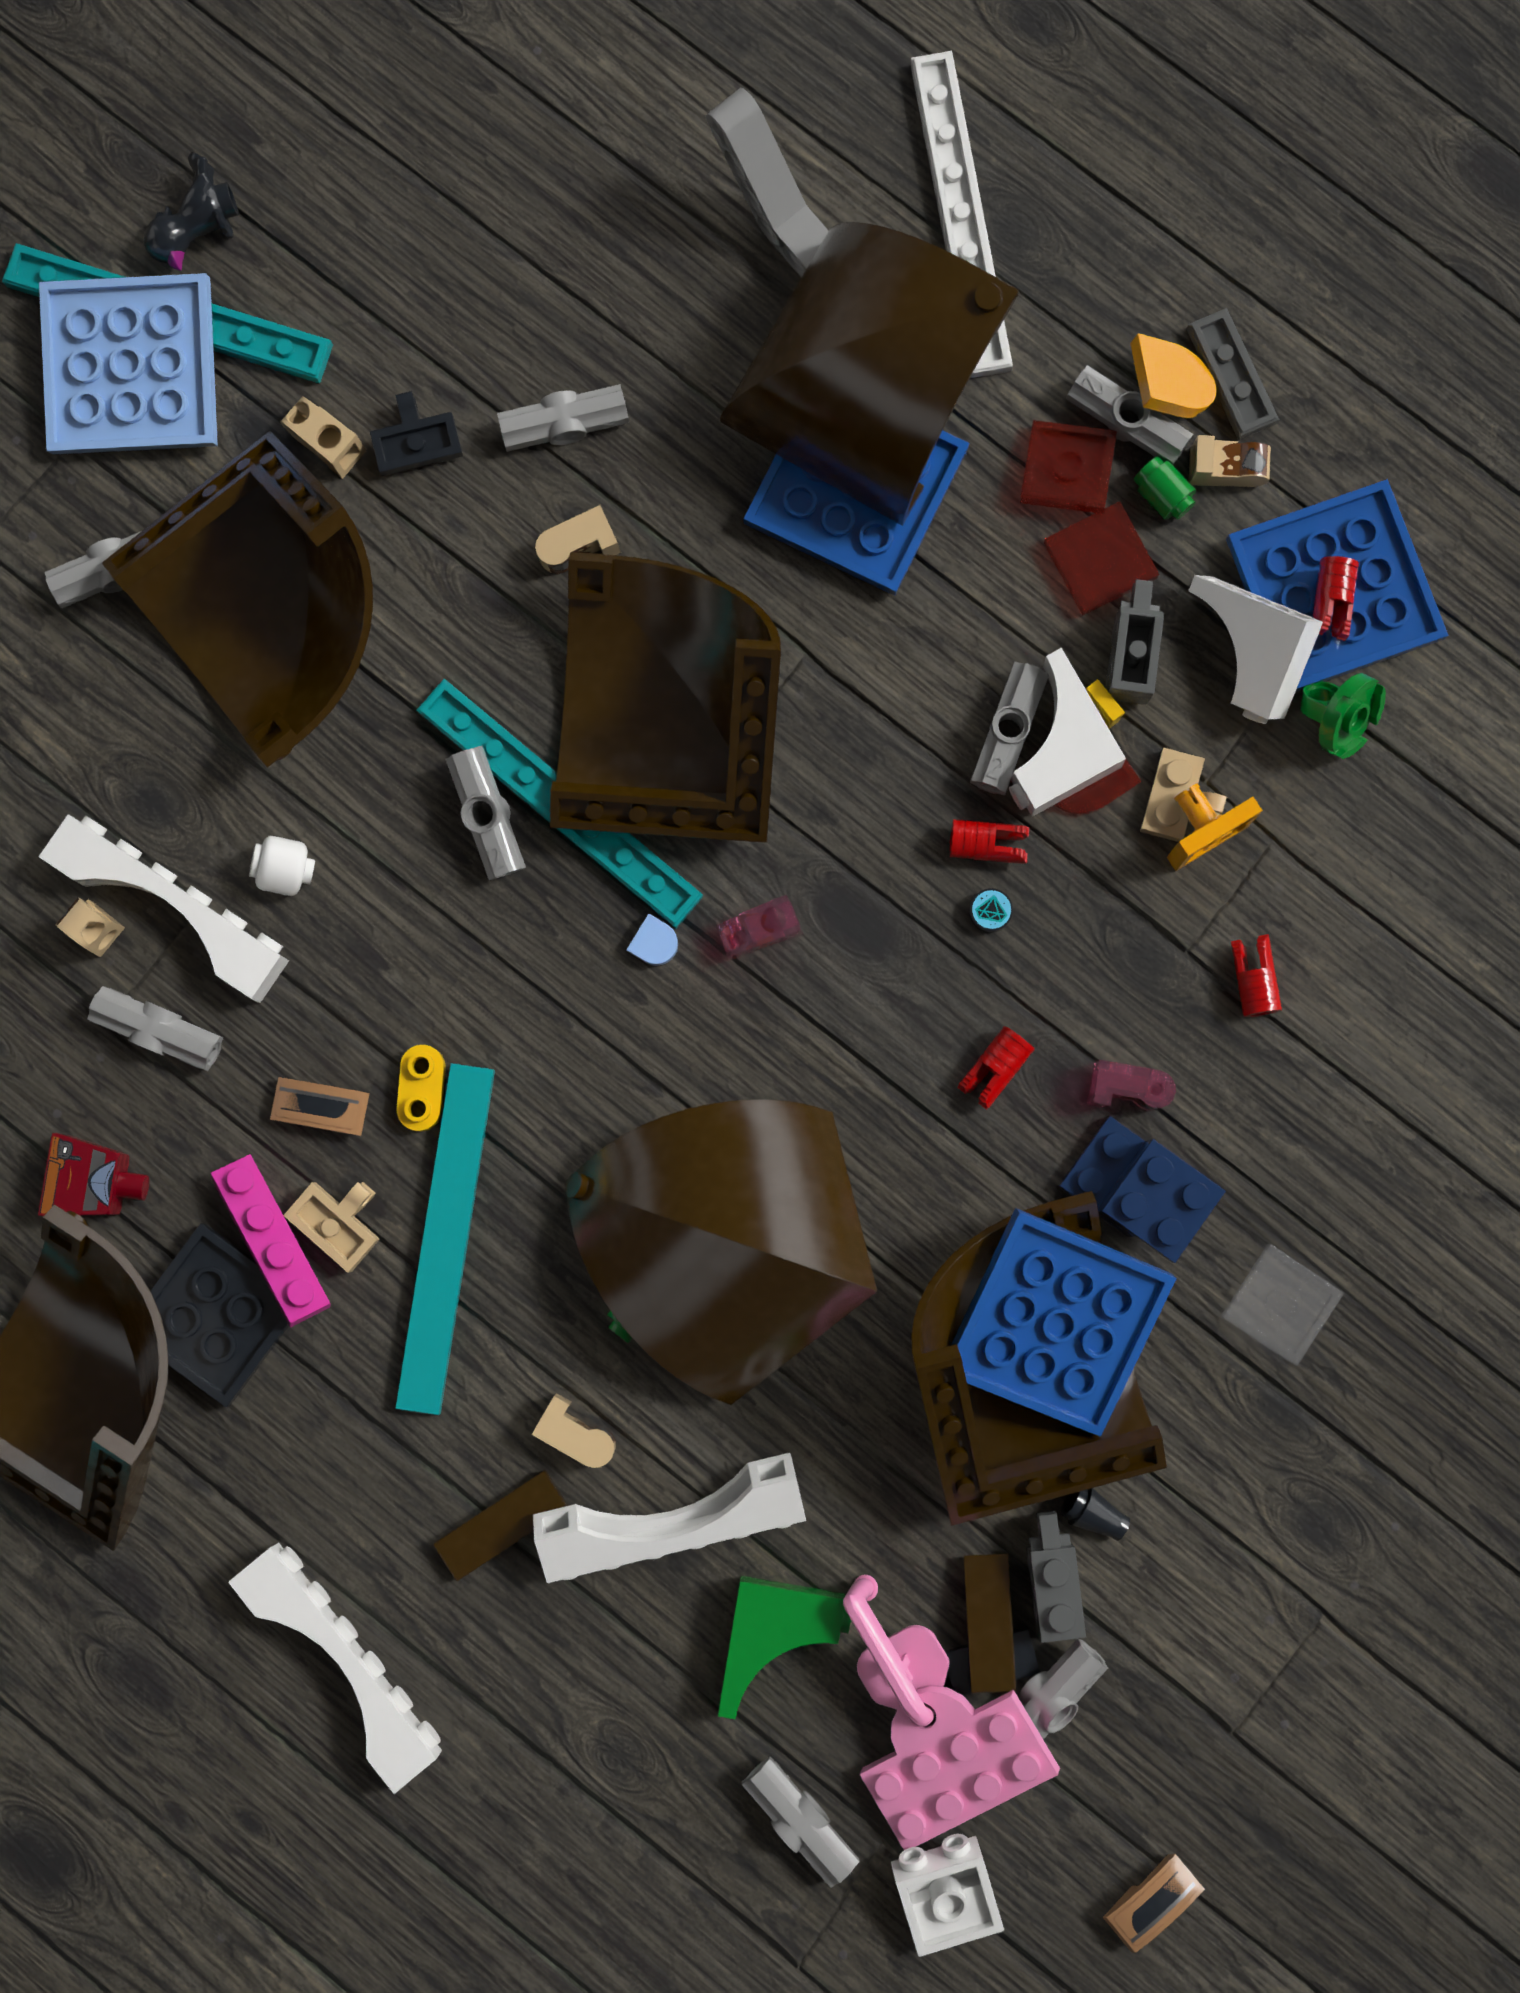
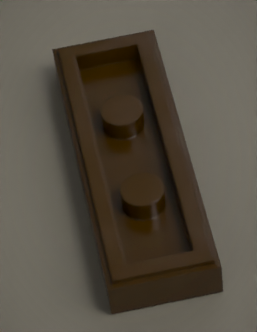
M545 1469L433 1545L456 1581H459L533 1532V1514L569 1505Z
M1008 1554L964 1556L971 1693L1010 1692L1012 1690L1016 1692Z

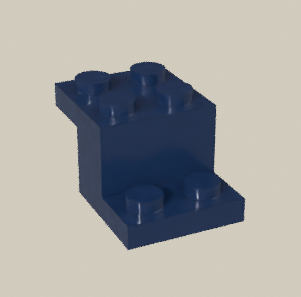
M1111 1116L1106 1118L1058 1186L1071 1196L1092 1191L1097 1202L1098 1214L1101 1218L1126 1236L1137 1237L1172 1263H1176L1226 1192L1156 1140H1143Z

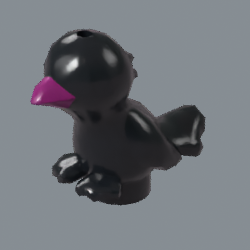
M193 152L188 156L189 164L194 172L193 184L183 198L178 213L172 214L169 207H166L163 213L157 212L155 219L150 222L144 233V246L148 254L153 259L168 263L173 269L182 271L184 254L196 237L212 233L220 228L228 239L233 238V230L228 218L239 215L237 204L228 182L214 185L213 167L205 157Z

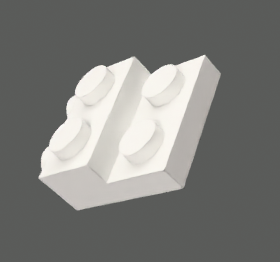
M953 1834L945 1838L940 1847L927 1851L920 1847H911L904 1850L898 1860L891 1862L896 1885L919 1957L1004 1931L976 1836L967 1838L963 1834Z

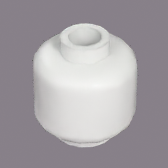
M268 836L263 841V844H255L249 877L255 878L256 886L261 890L294 896L299 892L302 883L310 885L315 860L307 858V847L304 843L276 836Z

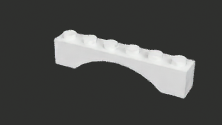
M69 814L66 816L39 855V858L85 887L99 885L132 887L153 893L166 900L181 912L198 932L210 955L215 975L252 1000L261 1003L289 962V960L278 954L283 947L262 932L257 939L243 930L248 924L246 921L225 909L222 915L218 914L208 907L212 901L211 898L193 886H190L185 892L173 884L177 878L175 874L157 862L154 863L152 868H149L138 860L142 852L121 838L116 845L103 837L107 829L85 815L81 822Z
M791 1453L749 1462L732 1480L715 1493L694 1504L669 1512L650 1515H616L594 1511L574 1504L533 1514L534 1542L547 1583L571 1580L579 1575L604 1569L612 1570L621 1565L646 1559H658L667 1554L687 1549H699L708 1544L733 1538L740 1539L750 1534L774 1528H786L795 1523L806 1521Z
M277 1543L266 1550L228 1583L255 1617L275 1621L303 1633L319 1644L339 1664L351 1683L362 1710L366 1732V1759L393 1794H395L437 1759L442 1751L438 1746L441 1742L440 1737L427 1721L420 1723L410 1709L413 1707V1704L405 1691L399 1686L393 1688L383 1676L386 1670L380 1659L372 1651L365 1653L355 1640L358 1637V1633L349 1620L344 1616L338 1618L327 1605L331 1600L324 1588L316 1581L310 1583L300 1570L303 1568V1563L299 1556L290 1547L286 1546L283 1549L280 1543Z

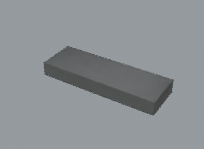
M1225 308L1188 324L1186 330L1199 358L1213 375L1216 384V394L1237 439L1241 440L1276 425L1279 421L1277 413L1228 309Z

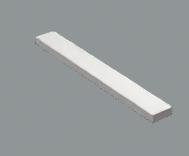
M952 51L912 57L911 70L946 251L995 276ZM1004 321L991 339L970 378L1012 371L1013 364Z

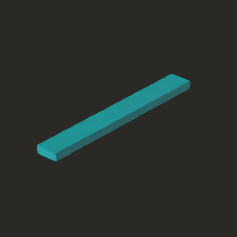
M16 243L2 282L8 288L40 297L39 282L124 278V276ZM211 303L213 351L320 384L333 347L331 340Z
M443 679L417 709V712L463 751L483 746L493 776L550 823L552 781L556 782L557 772L446 679ZM556 828L675 929L704 897L701 892L630 833Z
M453 1063L450 1065L396 1409L435 1415L441 1414L495 1070Z

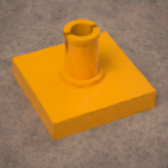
M1198 783L1189 787L1190 790H1184L1174 799L1178 802L1195 830L1192 834L1179 841L1167 856L1174 870L1181 869L1248 828L1263 811L1254 796L1225 814L1217 816L1200 790Z

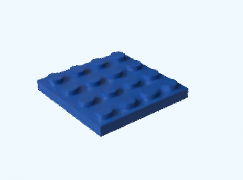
M942 431L919 480V483L924 485V490L903 526L777 454L743 519L744 524L895 596L970 443Z
M1388 479L1231 533L1226 538L1246 591L1312 618L1320 559L1328 556L1352 558L1359 562L1349 637L1346 641L1332 637V621L1328 630L1323 635L1318 634L1296 691L1302 690L1305 686L1322 681L1325 682L1442 641L1449 636Z
M1015 1208L951 1346L956 1344L958 1346L968 1384L1101 1437L1177 1278L1165 1270Z

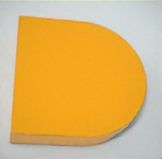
M1139 333L1134 337L1130 345L1143 408L1177 417L1193 418L1211 405L1216 397L1215 380L1208 367L1197 355L1187 348L1172 342Z

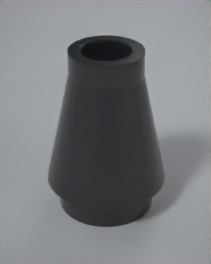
M1094 1488L1068 1494L1061 1508V1515L1068 1519L1069 1525L1109 1536L1116 1541L1122 1539L1130 1524V1518L1117 1510Z

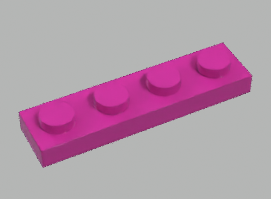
M251 1154L212 1172L211 1179L290 1328L330 1308V1302Z

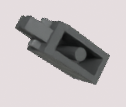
M1136 579L1132 585L1130 602L1121 601L1120 608L1114 617L1105 688L1115 701L1146 705L1155 692L1164 614L1159 612L1160 606L1151 605L1153 581Z
M1055 1511L1036 1513L1039 1537L1029 1538L1030 1546L1026 1547L1036 1635L1042 1643L1086 1638L1075 1546L1070 1541L1069 1533L1059 1534L1057 1513Z

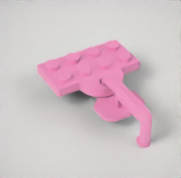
M861 1575L855 1580L843 1599L846 1613L867 1646L858 1659L857 1672L871 1698L880 1705L896 1709L897 1712L891 1726V1740L895 1751L863 1767L860 1776L902 1848L906 1850L916 1847L1057 1776L1060 1767L1015 1691L1012 1690L975 1709L963 1695L948 1687H944L949 1668V1658L934 1633L924 1626L911 1625L887 1637L867 1601L875 1598L878 1593L877 1582L870 1575Z

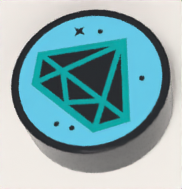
M994 888L984 889L977 893L969 907V916L974 926L988 933L998 932L1005 928L1013 915V905L1008 895Z

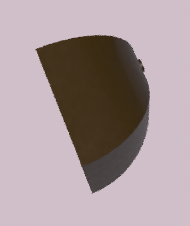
M844 222L836 224L830 228L721 414L720 422L903 526L924 490V485L919 483V480L930 455L983 353L1018 297L1019 290L972 263L938 246L903 232L869 223Z
M271 431L267 432L102 562L123 591H126L198 678L267 768L275 761L285 758L292 751L293 747L311 733L334 709L346 692L363 657L371 628L373 612V584L370 564L363 541L343 505Z
M570 552L568 562L569 605L564 706L556 782L552 781L550 828L767 843L781 659L780 637L771 618L757 603L739 590L716 578L688 568L636 557Z
M755 1099L726 1101L685 1109L660 1117L625 1133L602 1148L564 1181L571 1224L580 1255L598 1292L613 1315L642 1349L662 1367L695 1390L730 1405L735 1403L877 1292L833 1112L797 1102Z
M1092 1191L1023 1210L1026 1213L1102 1244L1097 1202ZM1011 1216L993 1224L968 1240L946 1260L928 1283L919 1301L913 1321L911 1334L912 1354L951 1526L1167 1468L1162 1435L1158 1426H1152L1134 1370L1101 1437L967 1383L957 1344L951 1346Z
M54 1204L43 1216L41 1239L44 1240V1245L36 1269L20 1303L0 1335V1477L114 1551L126 1534L136 1514L147 1479L167 1385L168 1351L166 1335L161 1315L153 1296L129 1260L108 1240L88 1227L87 1222L80 1215L72 1211L65 1212Z

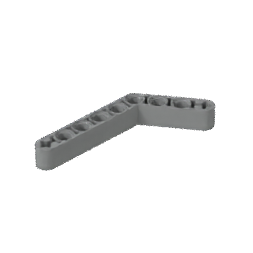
M740 87L706 114V121L760 229L802 278L829 231L806 205L758 104L744 88Z

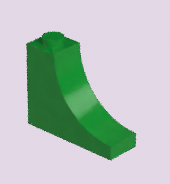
M741 1576L718 1717L736 1719L742 1696L750 1682L765 1665L782 1653L810 1644H839L840 1632L848 1634L851 1619L843 1606L845 1593Z

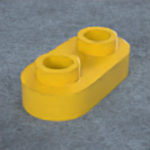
M428 1045L411 1047L405 1052L400 1063L397 1115L405 1127L419 1132L430 1130L439 1122L443 1107L445 1060L439 1051ZM421 1058H425L429 1062V1069L424 1074H418L414 1068L416 1061ZM417 1101H422L426 1107L425 1113L421 1117H414L411 1113V1107Z

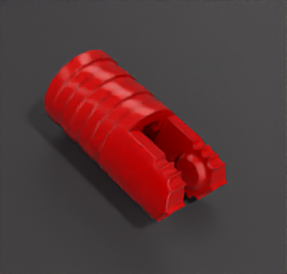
M1328 556L1320 559L1313 618L1323 622L1319 631L1320 635H1323L1328 630L1332 621V637L1346 641L1349 637L1359 566L1357 560L1340 556Z
M953 819L949 858L1025 864L1027 863L1028 855L1025 850L995 846V840H1024L1029 837V827Z
M1269 934L1258 936L1256 946L1260 958V969L1249 970L1247 951L1241 940L1231 941L1244 1017H1257L1282 1011Z
M1004 1026L964 1076L957 1088L965 1094L971 1093L986 1074L991 1071L994 1077L978 1098V1104L987 1110L1034 1052V1047L1016 1032Z

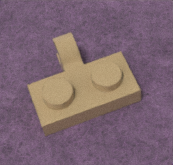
M1163 747L1140 832L1177 842L1184 838L1189 819L1174 798L1184 790H1190L1189 787L1199 783L1205 758ZM1202 792L1217 816L1222 814L1227 797L1217 793Z
M312 1182L283 1215L348 1273L356 1268L380 1240L355 1217L376 1194L364 1182L361 1184L357 1182L340 1203L316 1182Z

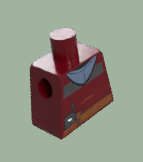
M52 1133L38 1215L44 1216L54 1204L65 1212L72 1211L80 1216L119 1215L123 1198L141 1201L146 1199L149 1189V1176L128 1172L129 1154L74 1136Z

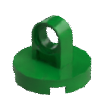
M1359 673L1351 676L1340 687L1322 681L1303 688L1300 710L1307 717L1321 723L1319 743L1322 750L1345 759L1354 755L1364 746L1368 739L1362 737V734L1367 729L1369 723L1377 726L1385 705L1386 690L1384 686L1377 683L1379 682L1378 680Z

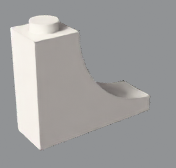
M1194 575L1189 592L1203 599L1218 613L1225 623L1235 647L1237 679L1231 704L1243 708L1244 712L1242 715L1259 723L1267 724L1268 719H1285L1323 622L1215 577Z
M1062 648L1047 655L1043 665L1046 673L1049 674L1048 678L1054 697V718L1051 731L1040 750L1027 763L1013 772L1011 778L1013 785L1009 787V791L1020 810L1027 807L1032 817L1122 768L1126 760Z

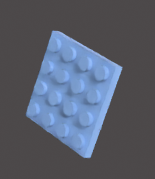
M206 273L39 282L47 452L51 454L218 446L210 277Z

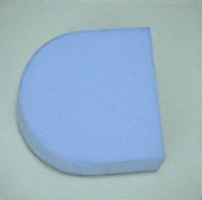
M648 914L627 948V952L647 964L663 965L672 960L677 952V936L669 925Z

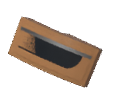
M278 1077L270 1120L361 1136L370 1093Z
M1168 1854L1139 1886H1131L1103 1918L1131 1953H1136L1167 1928L1205 1889L1176 1854Z

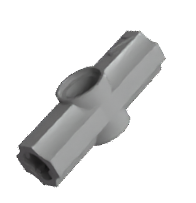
M1088 365L1082 370L1066 397L1068 401L1108 426L1110 433L1116 439L1131 441L1154 457L1159 456L1163 462L1169 461L1172 465L1177 461L1193 436L1191 432L1162 413L1143 408L1139 392L1126 391ZM1124 410L1133 411L1138 416L1139 421L1128 423L1121 418L1119 412Z
M620 384L577 394L574 391H558L542 398L539 404L497 413L507 452L550 442L553 445H567L582 440L588 432L629 423Z
M140 532L124 539L113 537L98 541L86 550V555L46 571V582L57 604L64 608L99 592L114 593L122 591V588L112 578L102 562Z
M1014 662L970 781L971 784L981 790L992 794H1006L1049 674L1042 671L1039 667ZM1004 720H1012L1018 724L1021 732L1017 737H1006L1000 732L998 724Z
M483 746L464 750L446 758L462 804V821L465 827L473 834L488 879L494 880L526 868L509 821L511 814L510 806L500 796ZM484 802L488 803L493 811L492 820L487 825L479 817V809Z
M102 986L99 992L94 995L89 1006L87 1020L129 1037L128 1041L163 1056L169 1054L182 1062L209 1071L212 1064L216 1061L223 1037L181 1020L182 1016L147 1001L144 1004L112 988L109 989Z
M1077 1639L1049 1671H1043L1032 1677L1019 1694L1022 1705L1042 1739L1049 1733L1061 1730L1071 1722L1078 1711L1076 1703L1108 1669L1105 1660L1083 1640Z
M771 1756L759 1763L742 1781V1786L772 1819L770 1822L781 1839L795 1853L799 1851L831 1888L841 1883L859 1863L857 1855L830 1826V1820L820 1805L806 1791L801 1792Z

